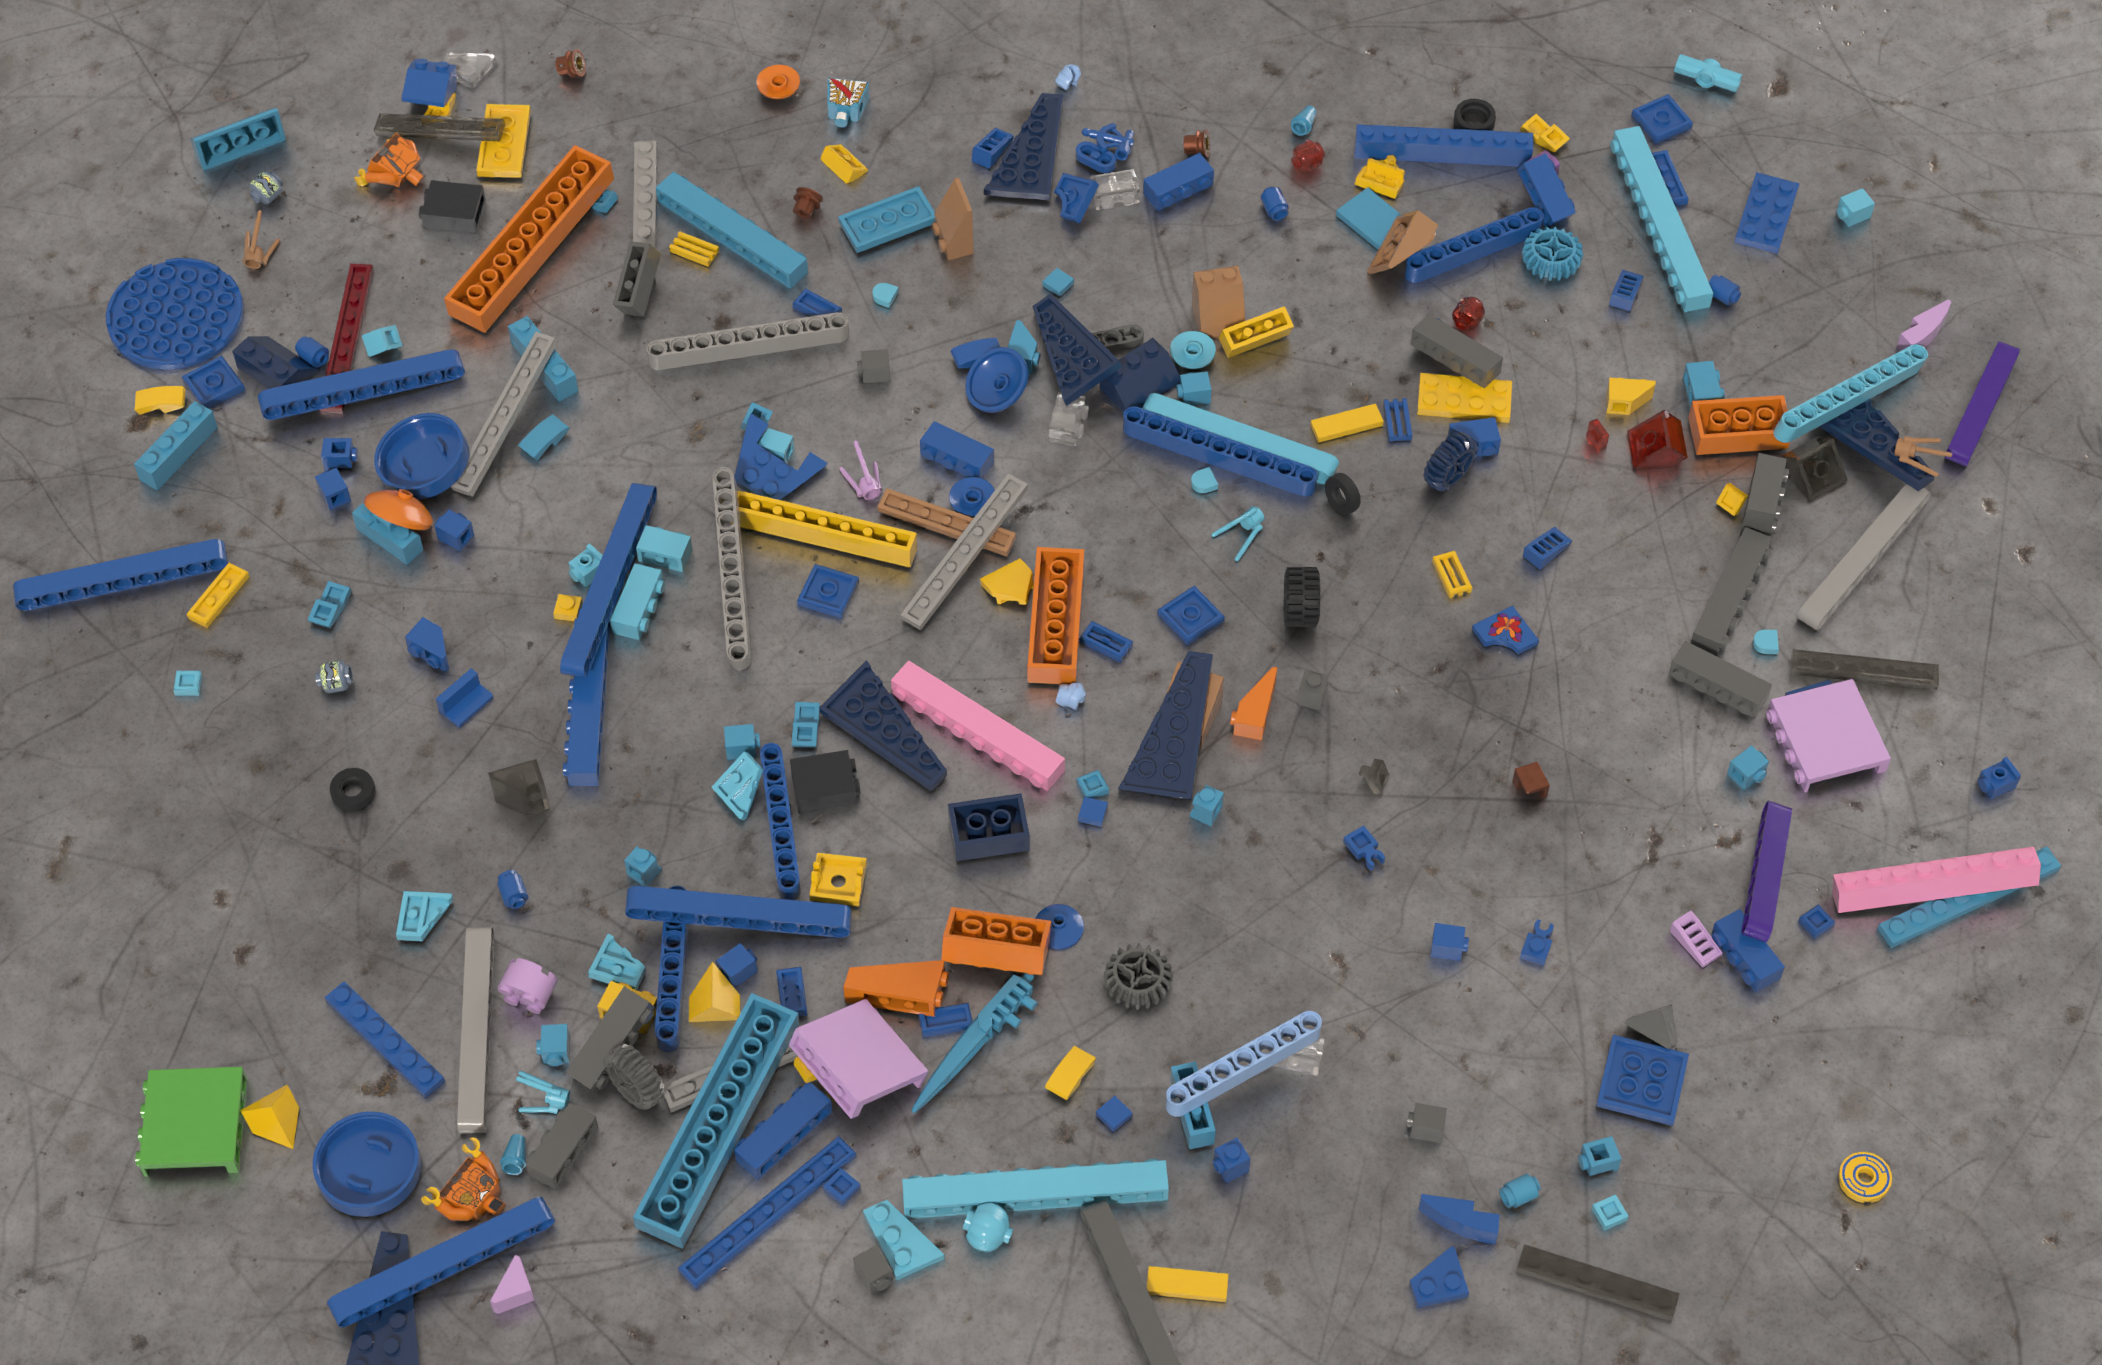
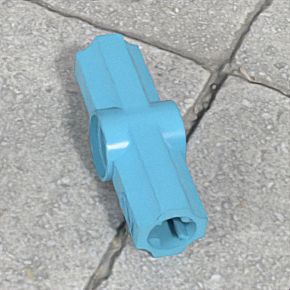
M1682 54L1679 55L1674 69L1676 73L1696 79V82L1702 87L1708 88L1716 85L1737 92L1743 75L1722 68L1720 63L1714 59L1708 58L1701 61Z

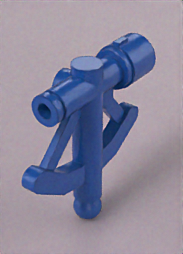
M1114 123L1103 126L1099 131L1090 130L1089 128L1082 130L1083 136L1097 139L1096 143L1101 151L1105 152L1107 148L1117 147L1115 156L1119 160H1126L1131 153L1130 148H1132L1134 142V132L1132 130H1127L1123 136L1116 129V124Z

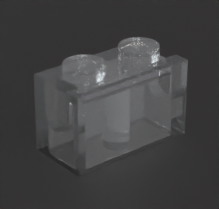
M1134 169L1091 176V180L1099 184L1093 196L1096 211L1139 204L1138 193H1140V188Z
M1058 392L1049 425V442L1076 447L1078 438L1083 437L1084 424H1082V421L1087 420L1089 406H1084L1085 396H1080L1066 407L1062 393Z
M1284 1037V1038H1282V1039L1285 1040V1041H1292V1040H1293V1039L1290 1038V1037ZM1319 1038L1316 1042L1273 1066L1318 1076L1325 1039Z

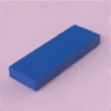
M1668 151L1653 152L1652 155L1674 205L1688 204L1689 198Z

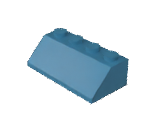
M271 108L192 137L190 140L194 153L204 171L285 141L286 138L278 109Z

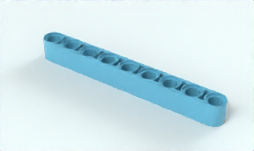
M1911 345L1785 412L1774 428L1775 438L1783 443L1791 442L1917 374L1928 358L1927 350L1921 345Z
M1157 393L1149 394L1142 407L1144 410L1310 466L1316 470L1317 483L1325 484L1326 480L1334 475L1339 465L1338 459L1329 453Z

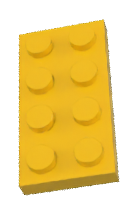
M486 104L476 170L478 177L522 178L531 115L530 105Z
M1420 373L1417 415L1470 420L1495 418L1496 422L1509 423L1512 381L1494 379L1486 388H1483L1463 376Z

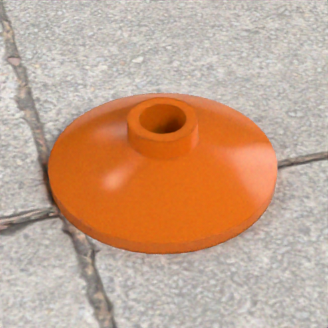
M786 65L766 67L757 77L758 90L764 96L773 99L789 97L800 86L799 74L793 68Z

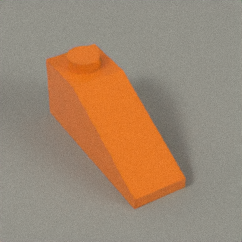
M1272 667L1239 702L1237 711H1232L1230 725H1234L1233 735L1262 741L1276 684L1277 667Z

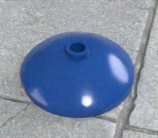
M994 348L982 354L973 363L966 378V394L971 404L977 409L988 413L999 412L1013 405L1020 398L1027 385V363L1017 351L1011 348Z

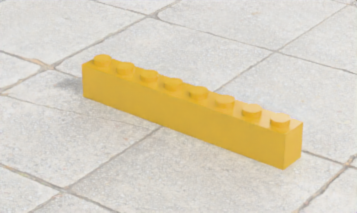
M737 490L740 527L911 568L918 549L916 532Z

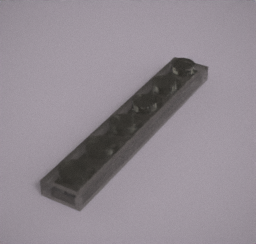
M379 113L374 132L376 136H393L397 133L400 137L500 141L505 128L504 119Z
M1793 649L1791 653V675L1838 680L1853 679V681L1933 690H1937L1939 686V664Z
M1526 1244L1523 1246L1516 1272L1670 1321L1673 1319L1680 1294Z

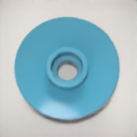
M1198 331L1183 332L1177 335L1170 345L1172 359L1180 366L1190 369L1202 368L1208 365L1214 359L1216 353L1214 341L1208 335Z

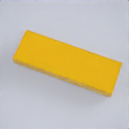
M1375 403L1311 420L1310 426L1317 442L1320 443L1381 427L1384 421Z
M228 563L188 611V619L208 628L250 577L248 571Z
M1154 1266L1148 1267L1146 1289L1149 1295L1226 1302L1228 1274Z

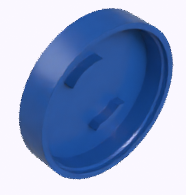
M436 413L417 414L398 422L386 432L376 448L374 466L378 476L388 490L399 491L403 489L411 492L412 496L418 500L427 499L444 492L461 477L469 460V445L459 426L449 417Z
M360 1112L339 1120L320 1138L313 1155V1174L322 1196L335 1209L353 1216L379 1215L397 1207L412 1193L421 1173V1155L413 1133L401 1120L381 1112Z

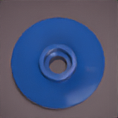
M979 477L963 478L952 486L949 493V501L956 512L969 517H975L995 489L985 479Z
M1054 904L1047 906L1035 917V919L1051 921L1049 948L1062 950L1070 948L1083 935V919L1079 912L1068 905ZM1056 921H1062L1063 923L1060 924V925H1057V924H1055L1054 922H1056Z

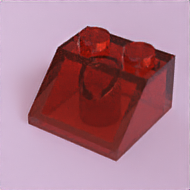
M1662 410L1627 430L1633 467L1636 470L1671 468L1688 458L1681 420L1666 410Z

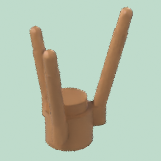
M261 210L257 213L251 246L250 231H246L242 262L251 269H259L261 264L267 265L269 257L280 242V239L277 238L265 255L263 249L256 246L262 216Z
M1907 436L1898 438L1894 454L1900 457V462L1908 463L1935 477L1939 476L1937 472L1909 457H1915L1916 452L1952 457L1950 452L1918 447L1916 444L1940 443V438H1912Z

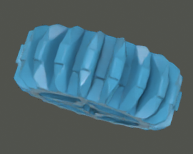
M1547 226L1544 230L1538 228L1535 233L1531 232L1529 238H1526L1522 249L1523 263L1526 264L1527 270H1532L1533 276L1539 274L1540 279L1547 277L1549 281L1552 278L1560 281L1561 277L1568 279L1570 274L1574 275L1581 266L1583 259L1582 244L1579 243L1578 237H1573L1572 232L1566 233L1565 228L1562 230H1557L1556 226L1553 229H1549Z

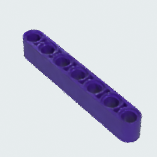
M1998 341L1947 449V452L1952 453V457L1945 456L1944 459L1967 467L2020 352L2019 348Z
M1769 800L1766 802L1761 814L1741 929L1742 935L1765 943L1769 940L1773 930L1792 816V808Z

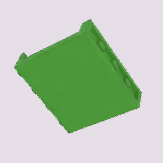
M243 1067L148 1070V1079L143 1082V1093L146 1098L145 1103L141 1104L140 1110L143 1127L138 1129V1140L141 1146L140 1151L136 1152L135 1157L136 1166L140 1167L144 1176H148L149 1169L225 1166L228 1173H239L244 1121L240 1110L245 1108L247 1077Z

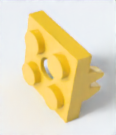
M817 853L816 862H813V871L811 873L810 901L860 906L867 858ZM837 875L843 876L846 879V883L842 887H835L831 883L832 878Z

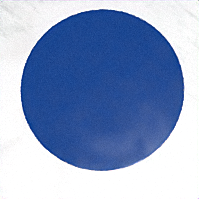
M192 258L165 260L166 262L153 266L149 264L135 271V275L127 281L124 280L112 294L106 310V325L114 346L127 359L153 369L171 370L186 368L200 364L217 355L229 345L238 333L243 320L244 303L235 280L222 271L220 267L210 262Z

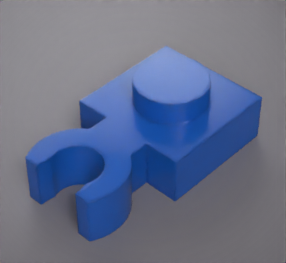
M1364 825L1343 838V843L1357 860L1362 857L1366 859L1365 864L1368 869H1374L1375 864L1372 859H1378L1381 864H1384L1385 855L1381 851L1375 850L1378 848V842Z
M1538 919L1534 924V934L1528 932L1520 958L1544 966L1553 941L1548 938L1552 935L1554 925L1550 923L1547 930H1542L1539 927L1541 920Z

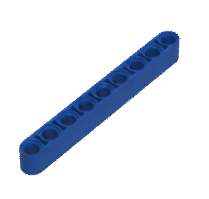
M449 349L266 389L259 393L258 402L262 416L267 420H275L456 380L464 375L465 369L459 352Z
M1129 407L1124 411L1123 431L1132 438L1300 496H1311L1316 490L1317 472L1310 466L1139 407Z
M211 539L21 579L13 584L15 607L22 611H28L219 571L228 564L225 543L220 539Z
M633 886L627 890L625 914L632 919L837 938L847 937L851 933V908L841 904Z
M536 1197L335 1294L327 1301V1305L339 1327L349 1326L548 1229L556 1220L544 1198Z

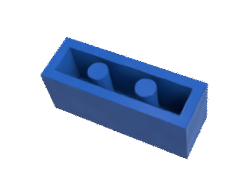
M1198 153L1145 178L1143 194L1158 211L1171 206L1179 200L1188 198L1196 192L1209 188L1213 185L1214 169L1201 153Z
M1546 153L1523 163L1517 169L1534 206L1543 211V224L1545 227L1550 228L1569 219L1576 213L1575 205L1572 199L1568 197L1565 185L1558 177L1555 165Z
M935 421L920 439L921 455L928 460H934L942 464L947 469H953L963 474L966 478L979 477L983 479L994 464L993 448Z
M1738 909L1716 921L1711 935L1717 946L1725 951L1731 965L1736 966L1741 972L1744 982L1749 986L1751 985L1755 992L1781 979L1785 966L1767 943L1741 934L1744 913L1741 909Z

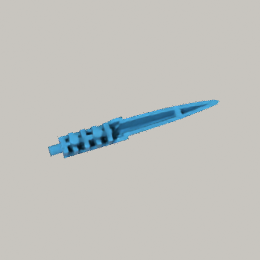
M1027 973L1022 977L1013 975L982 1009L948 1051L928 1080L912 1107L913 1113L919 1111L937 1095L977 1052L993 1037L992 1029L1000 1033L1004 1023H1009L1016 1029L1020 1026L1022 1020L1015 1016L1020 1005L1026 1006L1032 1011L1036 1008L1038 1002L1031 998L1033 995L1032 986L1029 984L1034 979L1033 975Z

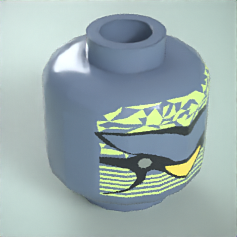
M261 172L249 183L251 190L249 195L258 204L260 202L265 205L271 204L282 194L281 186H283V183L275 173Z
M342 660L322 663L319 672L315 674L317 686L322 687L328 694L346 691L349 689L350 684H353L351 666L346 665Z

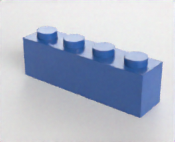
M811 1082L806 1083L804 1086H799L786 1103H781L775 1108L773 1115L766 1121L763 1120L758 1123L754 1132L748 1138H742L737 1143L734 1150L736 1162L757 1181L760 1180L832 1113L831 1100Z

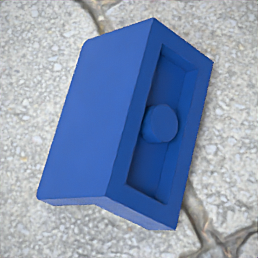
M470 668L436 698V703L442 715L457 727H461L493 699V694L480 684L478 673Z

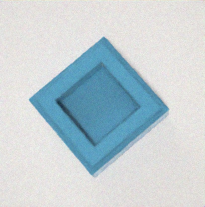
M1058 268L1042 281V286L1058 297H1061L1074 284V278Z
M1099 770L1076 778V783L1084 797L1095 799L1109 793V787Z

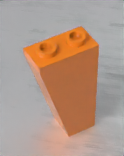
M941 960L849 967L843 987L845 1003L855 1004L867 999L874 1008L935 1017L936 1008L942 1006L943 992L941 991L943 987H947L949 972H945V961Z

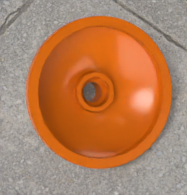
M407 490L374 491L367 494L364 499V505L368 510L398 526L415 530H427L431 528L433 523L430 512Z

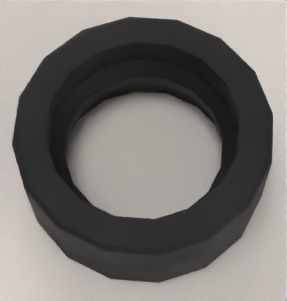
M1472 98L1464 100L1455 109L1454 129L1493 131L1496 111L1487 101ZM1468 114H1478L1483 116L1487 122L1481 125H1472L1465 122L1462 117Z

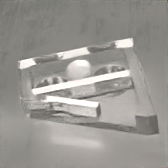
M449 52L441 61L456 65L457 81L473 88L494 66L497 58L493 54Z

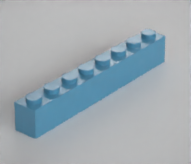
M673 171L656 186L657 201L788 288L791 289L808 273L807 258L804 254L796 252L784 241H779L773 237L769 231L761 229L752 220L744 218L735 209H730L718 198L710 196L703 188L689 182L686 177L680 176Z

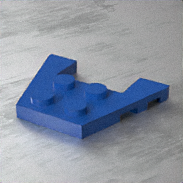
M751 413L747 420L734 473L736 484L747 493L782 501L793 493L795 489L806 483L819 471H822L826 467L827 462L809 452L798 470L788 465L757 444L769 424Z

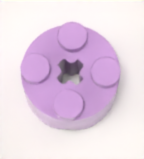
M517 958L516 961L511 959L498 985V991L505 995L503 1000L512 1006H517L518 1003L526 1005V1009L530 1012L540 1014L545 1008L558 979L551 972H549L548 976L542 973L543 967L521 958Z

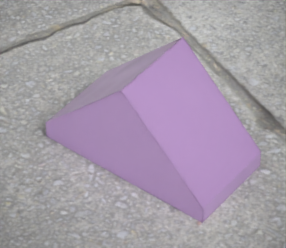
M516 1255L490 1300L493 1312L497 1314L535 1301L521 1259Z

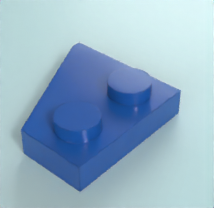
M1454 1246L1448 1248L1415 1275L1409 1283L1417 1308L1469 1296V1290Z

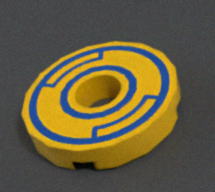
M1863 1151L1853 1153L1844 1159L1839 1168L1838 1176L1841 1189L1848 1197L1857 1202H1878L1886 1196L1891 1187L1892 1173L1889 1166L1882 1158L1873 1153ZM1866 1173L1871 1177L1872 1181L1868 1183L1863 1182L1859 1179L1858 1174Z

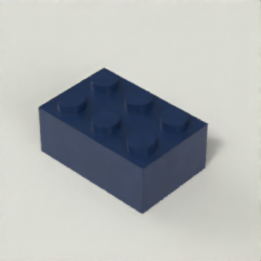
M1022 793L948 804V818L956 861L1030 851V834Z

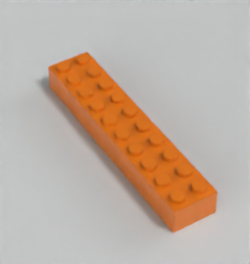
M574 145L444 297L448 315L486 333L612 183L614 175L611 162Z

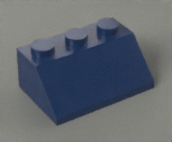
M248 336L232 350L237 368L268 389L307 381L319 372L316 367L269 336Z
M1151 338L1119 359L1122 367L1100 382V390L1124 412L1127 408L1133 406L1142 408L1151 393L1163 395L1170 391L1177 384H1180V375L1168 351L1154 338Z

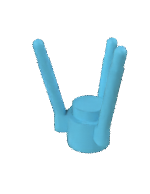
M1252 506L1240 517L1213 532L1211 536L1216 537L1238 523H1241L1242 527L1246 530L1253 529L1235 557V561H1239L1256 534L1263 529L1261 523L1265 519L1264 514L1258 507Z
M519 1071L520 1076L516 1077V1081L547 1092L545 1103L549 1104V1107H520L518 1109L519 1112H549L558 1114L559 1109L565 1110L569 1103L570 1090L558 1087L524 1071Z

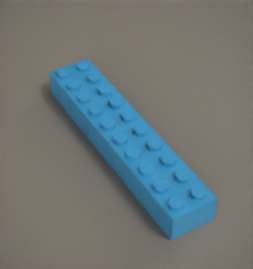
M751 993L633 1216L635 1228L677 1247L684 1248L789 1046L795 1029L799 1026L798 1012Z

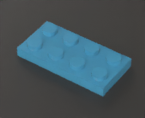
M918 186L838 216V221L854 249L859 253L932 225L935 222V211Z

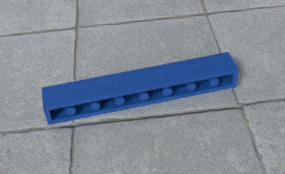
M1356 125L1355 159L1372 158L1375 160H1385L1387 156L1394 155L1396 161L1520 167L1532 158L1533 133Z
M610 620L587 677L574 676V679L569 681V691L573 695L572 700H568V714H571V720L566 721V734L569 735V741H565L564 744L565 756H568L567 762H563V777H567L569 786H599Z

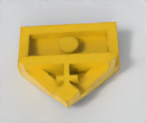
M1389 155L1385 160L1379 161L1369 158L1367 166H1364L1357 175L1355 185L1369 188L1374 192L1396 199L1404 185L1405 171L1397 166L1394 155Z
M1020 558L980 578L981 586L992 597H996L998 604H1003L1006 601H1017L1019 604L1026 605L1029 591L1034 588L1032 570Z

